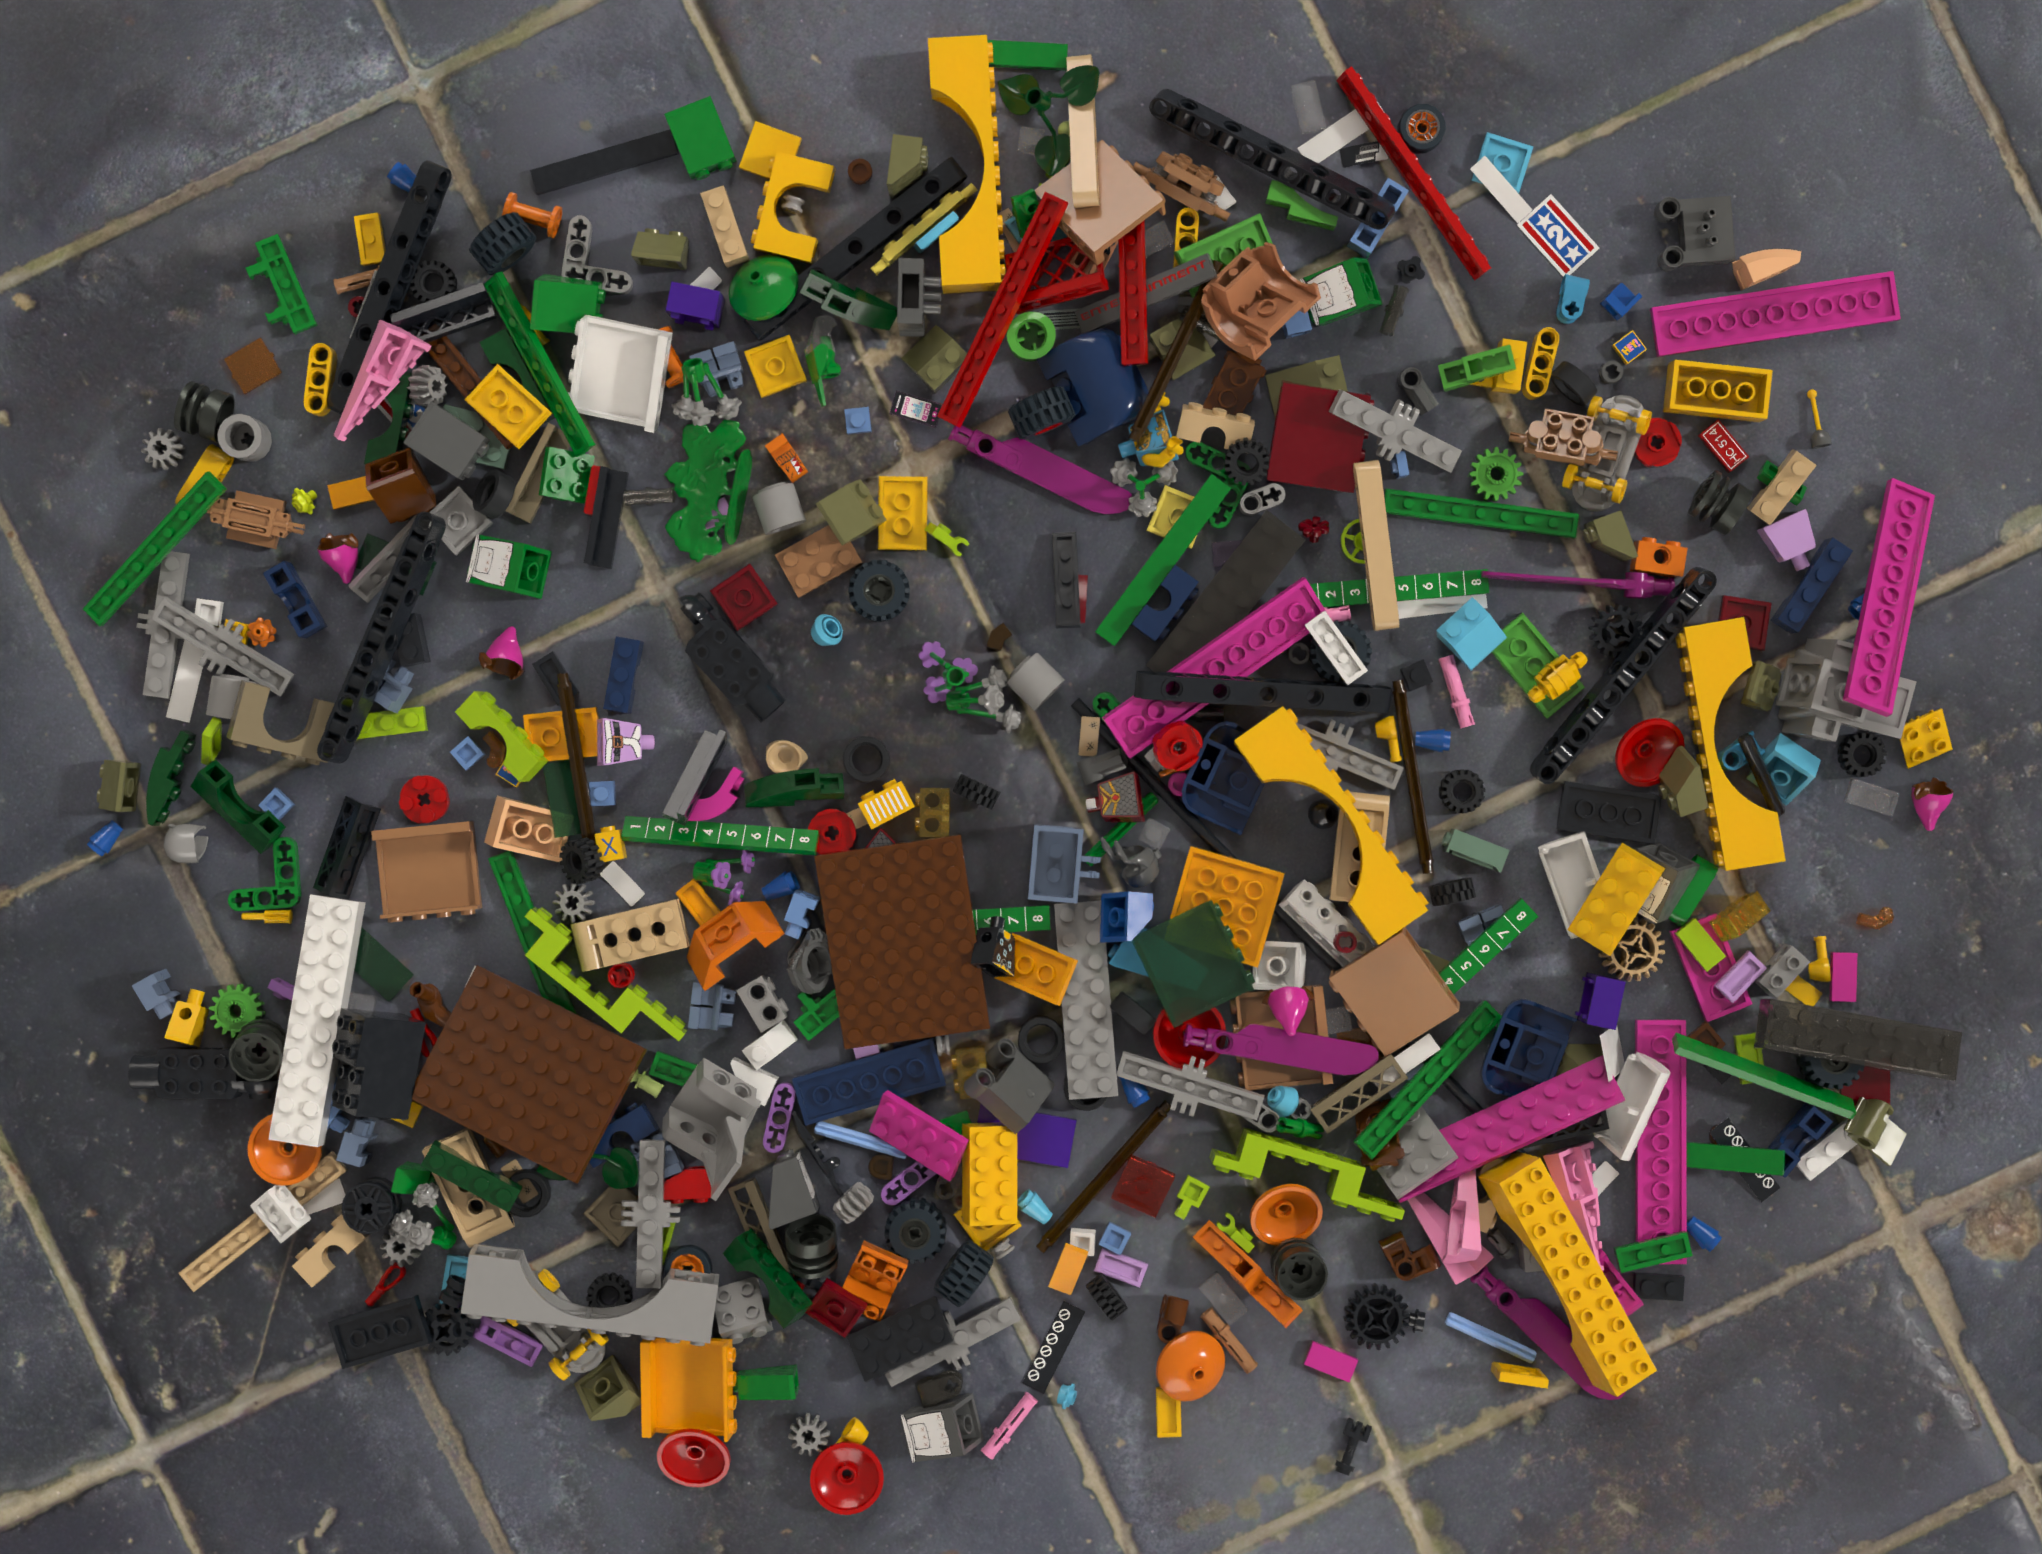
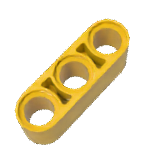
M1184 208L1178 213L1175 225L1174 252L1181 249L1179 243L1182 240H1188L1191 244L1198 241L1199 216L1192 208ZM1183 216H1190L1194 223L1191 226H1184L1181 223V218ZM1175 255L1173 257V268L1179 266Z
M1551 327L1543 328L1533 339L1522 384V393L1529 400L1540 398L1548 389L1559 344V334ZM1546 334L1550 336L1552 340L1550 346H1546L1541 342V335ZM1536 358H1541L1545 361L1546 367L1544 370L1536 367ZM1530 382L1539 384V393H1533L1530 390Z
M317 343L310 349L303 401L305 409L319 417L325 416L330 412V409L327 407V399L335 381L337 365L335 350L324 343ZM323 350H327V359L324 361H320L319 353ZM324 374L325 382L317 386L316 378L318 375ZM321 398V408L314 410L313 402Z
M214 444L209 445L178 493L175 504H178L206 472L210 471L222 483L234 462V457L229 456Z

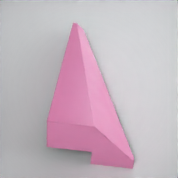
M379 320L334 436L338 440L345 441L347 439L346 435L356 425L359 426L363 422V417L371 408L375 409L400 382L399 378L409 368L412 369L416 365L415 361L424 352H428L431 345L398 326Z
M1589 1141L1555 1150L1544 1155L1543 1158L1554 1184L1603 1271L1604 1266L1600 1265L1598 1250L1602 1249V1241L1597 1240L1596 1228L1600 1226L1598 1189L1594 1187L1592 1172L1596 1171V1165L1591 1163L1590 1152L1594 1148V1143Z
M1476 1169L1457 1177L1454 1181L1449 1214V1231L1446 1233L1447 1251L1443 1256L1442 1263L1452 1264L1477 1260L1482 1251Z
M1423 1192L1407 1201L1442 1261L1447 1251L1446 1233L1449 1231L1450 1216ZM1482 1245V1251L1477 1260L1452 1264L1443 1263L1456 1285L1477 1274L1494 1258Z

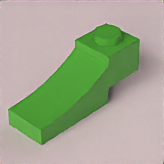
M1271 180L1265 204L1288 209L1286 217L1288 220L1331 231L1335 229L1338 216L1315 208L1301 198L1294 189L1277 180Z
M1510 345L1438 365L1444 392L1516 370Z

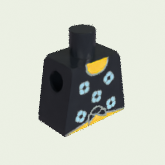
M998 916L991 917L990 927L977 930V942L974 943L971 964L981 968L983 972L992 978L1013 977L1015 938L1004 930L1005 918Z

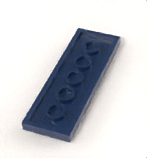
M933 1038L792 1078L805 1126L879 1105L883 1093L887 1090L900 1098H904L946 1085Z

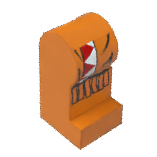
M783 433L765 445L792 483L808 473Z

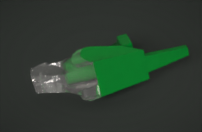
M828 315L818 316L814 319L807 345L804 348L811 381L815 385L821 407L826 406L822 380L837 377L841 373L840 365L835 362V348L830 335L833 327L837 324Z

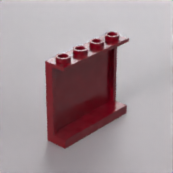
M1282 380L1269 453L1267 480L1354 493L1353 464L1364 462L1366 449H1363L1362 445L1363 439H1368L1369 432L1329 412L1339 390L1295 384ZM1345 391L1374 406V400H1371L1369 393L1361 394Z

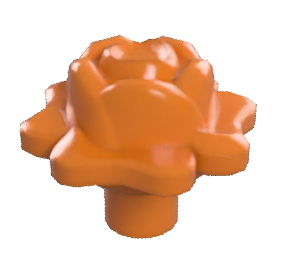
M259 617L255 622L248 625L250 631L247 632V636L251 638L253 645L257 646L260 644L261 647H266L269 642L275 641L274 634H276L277 629L272 626L271 620L266 619L264 621L263 618Z

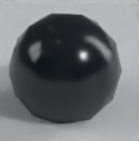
M1325 798L1318 799L1310 805L1308 818L1314 827L1328 829L1338 820L1339 811L1331 800Z

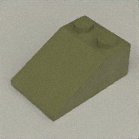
M1339 355L1265 375L1275 418L1282 380L1295 384L1348 391Z

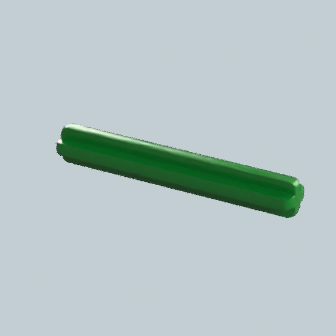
M1151 792L1142 799L1144 816L1159 801ZM1118 822L1103 838L1112 848L1114 841L1117 840L1118 842L1137 822ZM1101 840L1084 856L1102 857L1106 852L1102 848ZM1086 862L1089 866L1094 865L1093 863Z

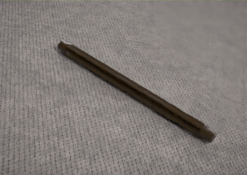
M1213 260L1212 263L1214 269L1216 271V274H1218L1221 271L1223 264L1219 261ZM1210 281L1199 286L1131 427L1132 431L1128 438L1136 443L1145 434L1203 312L1201 304L1204 294L1203 289Z
M568 672L557 674V688L562 709L582 838L587 837L589 840H593L595 846L596 832L584 768L585 764L575 712L572 683L569 682Z
M1403 680L1392 681L1394 690L1392 694L1394 696L1419 852V864L1422 865L1423 874L1434 872L1432 864L1434 859L1432 858L1409 715L1407 690L1404 689Z
M1166 1100L1159 1107L1155 1108L1045 1235L1041 1237L1042 1240L1036 1245L1041 1252L1045 1253L1049 1247L1054 1245L1164 1118L1168 1116L1167 1113L1170 1111L1171 1105Z

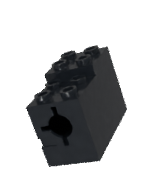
M341 1008L340 1015L337 1018V1036L332 1044L333 1057L340 1060V1065L336 1071V1086L332 1093V1106L358 1117L408 1119L426 1022L402 1013Z

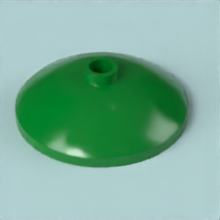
M762 255L745 263L732 278L729 286L730 304L738 315L748 320L759 321L774 317L782 312L795 297L798 289L797 272L794 266L782 256Z

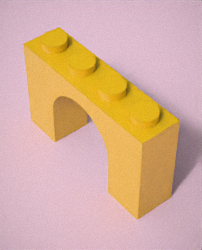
M776 151V156L771 157L769 162L770 181H765L763 187V195L766 197L764 206L760 205L758 208L757 219L760 222L758 229L753 230L751 243L754 244L753 248L756 251L779 255L813 265L818 245L817 238L791 232L783 228L777 219L776 208L780 197L787 190L794 187H808L830 193L836 169L834 165Z

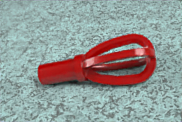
M419 1008L410 1011L413 1018L425 1022ZM426 1023L425 1033L434 1047L437 1037L428 1028ZM423 1037L421 1053L424 1057L428 1058L430 1053Z
M398 1262L391 1265L381 1277L375 1290L365 1300L366 1304L373 1307L382 1295L397 1285L406 1275V1268L404 1266L399 1267ZM395 1268L400 1269V1275L396 1280L384 1287L385 1280L391 1271Z

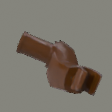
M413 983L409 989L410 994L417 998L424 1017L444 1028L451 1012L443 1005L439 989L430 983Z

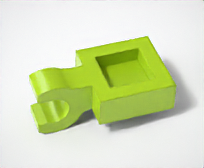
M930 522L925 528L926 532L946 545L957 556L961 557L962 555L957 550L959 543H963L966 546L969 545V542L962 537H951L949 534L952 531L941 523L936 526Z
M1187 1175L1176 1195L1182 1201L1174 1213L1175 1216L1184 1220L1192 1205L1199 1208L1210 1186Z
M1226 1212L1225 1216L1230 1219V1222L1224 1226L1218 1221L1216 1223L1218 1228L1226 1232L1249 1254L1255 1247L1251 1241L1254 1237L1244 1228L1239 1230L1235 1226L1233 1215Z

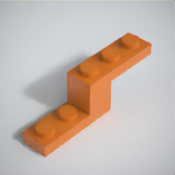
M1210 1220L1193 1236V1239L1220 1263L1233 1279L1285 1328L1303 1311L1300 1306L1290 1297L1286 1296L1266 1276L1257 1263Z

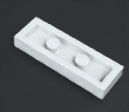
M1326 611L1321 612L1304 625L1347 685L1368 671Z
M1848 1118L1798 1156L1801 1160L1797 1166L1808 1180L1811 1181L1857 1145L1855 1141L1847 1136L1848 1133L1844 1130Z

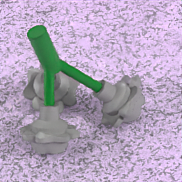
M1128 458L1116 461L1114 467L1110 470L1113 476L1112 482L1118 483L1120 487H1123L1125 484H1136L1135 487L1138 492L1135 496L1129 498L1130 505L1128 507L1130 511L1134 512L1136 517H1149L1151 512L1157 510L1155 505L1157 499L1152 497L1150 492H1144L1146 485L1156 480L1158 483L1169 486L1171 483L1176 482V474L1178 472L1174 462L1169 461L1162 468L1154 467L1152 470L1153 476L1139 481L1135 478L1138 475L1136 462L1130 461Z

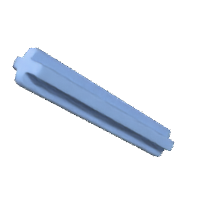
M823 1121L816 1123L815 1134L898 1158L906 1159L907 1157L905 1153L879 1137Z
M1449 1312L1446 1317V1325L1528 1363H1533L1537 1353L1535 1350L1452 1312Z

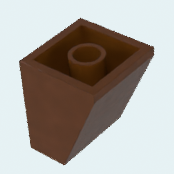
M409 447L365 464L366 488L390 524L404 522L410 516L420 512H429L436 507V495L412 448Z

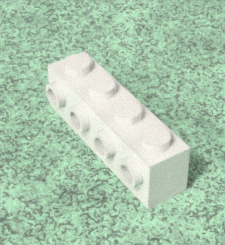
M1305 879L1296 884L1279 903V906L1342 967L1374 948L1370 943V939L1365 934L1359 933L1353 927L1351 920L1342 916L1335 909V905L1330 900L1324 899L1318 893L1315 885L1307 882ZM1341 931L1351 932L1357 939V946L1350 953H1340L1334 948L1333 938ZM1350 937L1340 938L1339 945L1341 948L1344 946L1349 948L1351 946Z

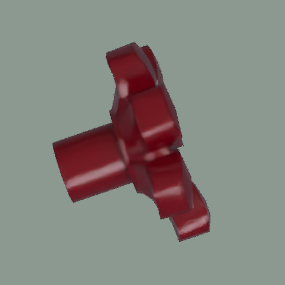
M1314 516L1312 521L1305 519L1299 523L1298 530L1303 531V536L1309 537L1310 542L1317 543L1321 534L1329 533V522L1326 520L1321 521V517Z

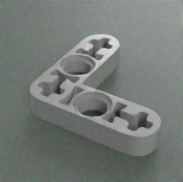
M577 215L573 217L568 227L562 277H568L567 274L572 273L576 269V273L585 276L584 271H588L586 280L591 281L593 274L601 273L604 276L602 289L606 293L628 294L633 288V280L629 274L619 270L587 266L592 237V224L585 216ZM580 221H583V224L587 227L586 230L583 229L581 231V238L586 239L585 242L578 239L572 240V237L578 238V230L574 227L579 225ZM575 245H580L584 249L583 255L579 258H574L570 254L571 248ZM611 274V279L615 281H620L621 277H624L628 284L623 285L622 289H619L617 284L610 283L611 288H607L609 284L608 275Z

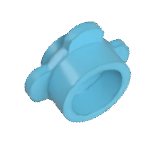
M1073 1383L1071 1386L1063 1384L1059 1390L1057 1403L1062 1405V1409L1073 1405L1076 1400L1077 1391L1074 1390L1075 1384Z

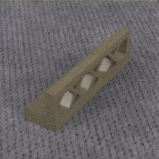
M550 423L547 424L515 487L513 498L505 510L530 524L545 497L539 496L545 448L554 447L569 450L570 444L563 431Z
M1392 1053L1386 1057L1382 1056L1373 1067L1350 1078L1311 1105L1310 1110L1328 1134L1404 1082L1408 1077ZM1393 1065L1400 1074V1077L1393 1082L1384 1081V1071ZM1380 1074V1080H1379V1079H1373V1078H1375L1377 1075ZM1369 1081L1379 1083L1378 1091L1373 1096L1362 1094L1364 1084ZM1382 1084H1387V1086L1381 1090ZM1360 1088V1093H1354V1091ZM1348 1095L1359 1097L1357 1107L1352 1110L1342 1108L1343 1100ZM1362 1098H1367L1366 1101L1361 1103ZM1340 1102L1339 1107H1334L1335 1104ZM1328 1109L1339 1111L1337 1120L1329 1126L1321 1116ZM1341 1112H1347V1114L1341 1117Z
M756 1177L729 1187V1194L745 1232L752 1228L755 1229L756 1234L758 1231L764 1233L768 1241L767 1248H771V1253L785 1270L789 1272L787 1252L777 1228L771 1230L769 1228L770 1211ZM746 1188L750 1198L748 1204L738 1200L735 1193L736 1190ZM741 1205L746 1207L745 1212H743ZM749 1209L756 1212L759 1219L758 1226L747 1222L746 1214Z

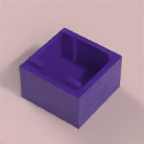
M671 281L666 312L672 319H675L676 324L683 325L687 321L702 324L706 330L713 331L714 327L720 328L725 298L717 290Z
M1587 972L1586 977L1582 976V980L1585 983L1579 1012L1575 1011L1574 1015H1577L1578 1021L1585 1024L1616 1030L1626 982Z

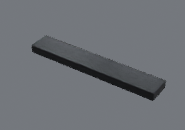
M669 129L532 169L530 172L536 193L541 195L678 155L673 134Z

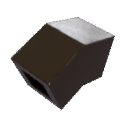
M1004 623L991 631L987 647L1002 651L1004 641L1012 636Z

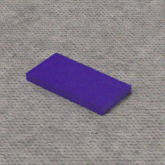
M980 1104L977 1123L1001 1122L986 1107ZM1036 1112L1030 1122L1017 1133V1159L1068 1168L1077 1119Z

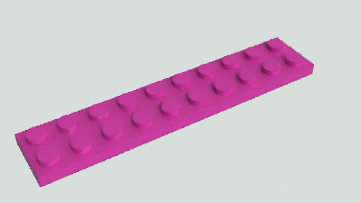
M1894 271L1650 308L1657 357L1887 323L1901 319Z
M1894 478L1888 480L1886 484L1843 696L1844 701L1885 717L1893 713L1935 495Z
M1302 577L1167 672L1247 677L1309 634L1304 625L1326 610L1307 579ZM1174 681L1166 685V692L1174 688ZM1221 684L1214 687V695L1221 691ZM1133 695L1103 716L1102 719L1127 757L1132 758L1152 744L1154 735L1159 733L1166 725L1179 720L1185 721L1209 703L1136 698Z
M1635 1019V1054L1636 1052L1645 1054L1660 1062L1671 1072L1635 1148L1636 1242L1681 1231L1687 1232L1686 1058L1675 1054L1672 1042L1675 1033L1686 1036V1020ZM1687 1258L1662 1264H1687Z
M1604 1056L1597 1057L1440 1129L1439 1131L1457 1154L1458 1159L1398 1201L1402 1203L1625 1101L1614 1076L1608 1082Z

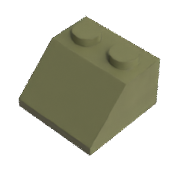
M646 228L645 232H637L631 256L638 265L686 270L689 240L682 232L669 231V235L659 234V230Z
M935 325L901 359L936 394L959 372L967 353L952 337Z
M861 479L845 485L816 503L841 545L867 535L886 521L882 509L876 504L870 495L868 487Z
M1621 510L1584 524L1583 536L1586 543H1590L1592 548L1622 562L1638 557Z
M1679 746L1659 775L1661 785L1658 786V791L1662 799L1667 800L1669 808L1675 810L1680 817L1707 809L1708 803L1700 765L1683 746Z
M104 760L99 773L100 778H102V784L97 792V802L100 809L115 812L136 811L141 763Z

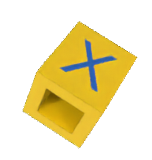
M615 825L600 828L601 833L595 834L596 845L599 847L597 851L602 853L600 860L608 862L627 858L625 843L621 837L622 829L615 830Z

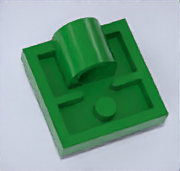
M546 447L539 496L585 504L591 466L594 464L595 456L583 454L576 457L573 451Z

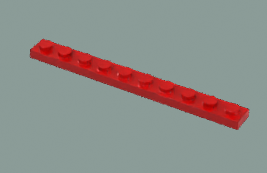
M1351 66L1336 80L1469 274L1474 281L1491 269L1486 256L1479 251L1473 237L1463 228L1459 217L1452 212L1445 197L1434 186L1430 175L1425 173L1419 164L1417 156L1410 151L1401 134L1392 125L1389 116L1380 108L1376 97L1369 92L1363 83L1361 75Z
M1044 193L937 417L961 428L1069 204L1065 200L1050 193Z

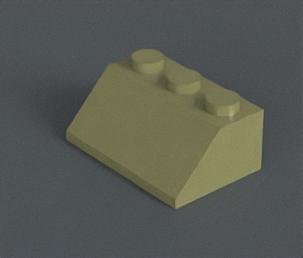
M893 134L887 177L890 199L899 197L922 179L923 171H928L929 157L927 146L923 144V138Z

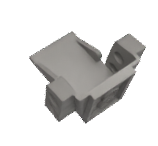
M1807 638L1805 649H1797L1794 658H1788L1775 705L1780 706L1778 718L1785 720L1782 732L1805 739L1836 742L1840 726L1844 725L1901 739L1917 681L1899 677L1893 713L1888 717L1882 716L1843 700L1854 644L1838 639Z
M703 1058L697 1064L663 1117L662 1136L666 1141L704 1163L712 1188L711 1198L716 1201L742 1165L744 1137L761 1101L756 1099V1088Z

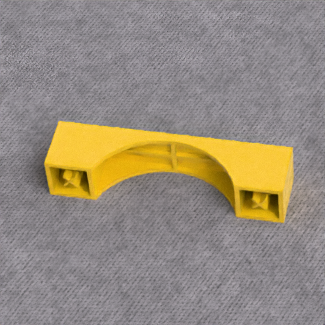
M987 35L928 38L932 100L951 108L968 124L979 143L984 160L983 181L973 206L956 226L939 236L943 294L998 291L1006 273L1005 264H1000V259H1004V240H999L998 236L1003 235L1002 215H997V210H1002L1001 190H996V186H1000V167L994 166V162L999 161L998 141H993V137H998L997 116L992 117V113H996L995 92H990V88H995L994 67H989V63H993L992 42H987Z
M1741 617L1684 627L1675 639L1677 648L1682 649L1683 658H1679L1681 672H1686L1687 682L1683 683L1686 697L1690 696L1691 706H1688V715L1690 721L1693 720L1695 730H1692V739L1694 745L1697 744L1699 748V754H1696V762L1700 765L1703 772L1702 779L1708 801V808L1705 809L1706 817L1711 818L1712 826H1708L1710 840L1715 842L1716 850L1712 851L1714 864L1718 865L1722 870L1729 871L1784 862L1786 859L1778 812L1762 808L1740 794L1723 772L1715 749L1714 725L1722 698L1735 679L1752 666L1745 619Z
M1282 706L1235 739L1234 744L1262 783L1284 781L1305 785L1328 797L1345 814L1356 835L1360 852L1359 878L1348 905L1376 945H1380L1427 912L1426 905L1429 903L1421 892L1418 891L1416 893L1411 886L1414 881L1406 871L1401 872L1397 864L1400 862L1395 854L1384 849L1382 844L1385 841L1377 830L1372 832L1367 825L1371 821L1363 810L1357 811L1353 805L1356 800L1348 789L1343 791L1339 783L1342 780L1335 770L1329 771L1324 763H1326L1327 759L1320 749L1315 751L1310 745L1313 740L1305 728L1302 730L1296 725L1298 722L1296 715L1290 708L1286 710Z
M1517 1151L1501 1163L1479 1175L1478 1178L1500 1218L1527 1246L1554 1287L1570 1322L1572 1330V1342L1570 1345L1592 1385L1618 1397L1656 1372L1657 1369L1541 1158Z

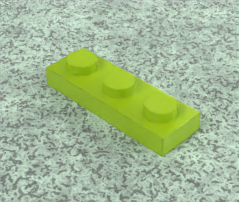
M425 706L400 709L398 714L390 710L368 713L357 739L428 731Z

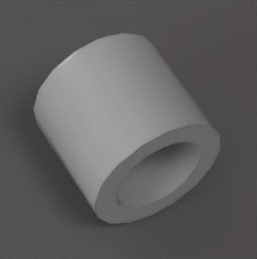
M235 414L226 418L220 425L217 434L218 443L225 453L246 462H255L264 458L270 451L272 444L271 433L267 426L261 421L244 414ZM248 434L254 437L251 446L244 443Z
M781 482L765 487L752 497L765 535L778 533L807 521L793 483Z
M1035 653L1032 656L1026 657L1012 671L1007 685L1036 711L1064 683L1065 679L1039 653Z
M221 673L220 676H212L206 715L231 719L241 680L252 683L256 682L249 681L250 678Z

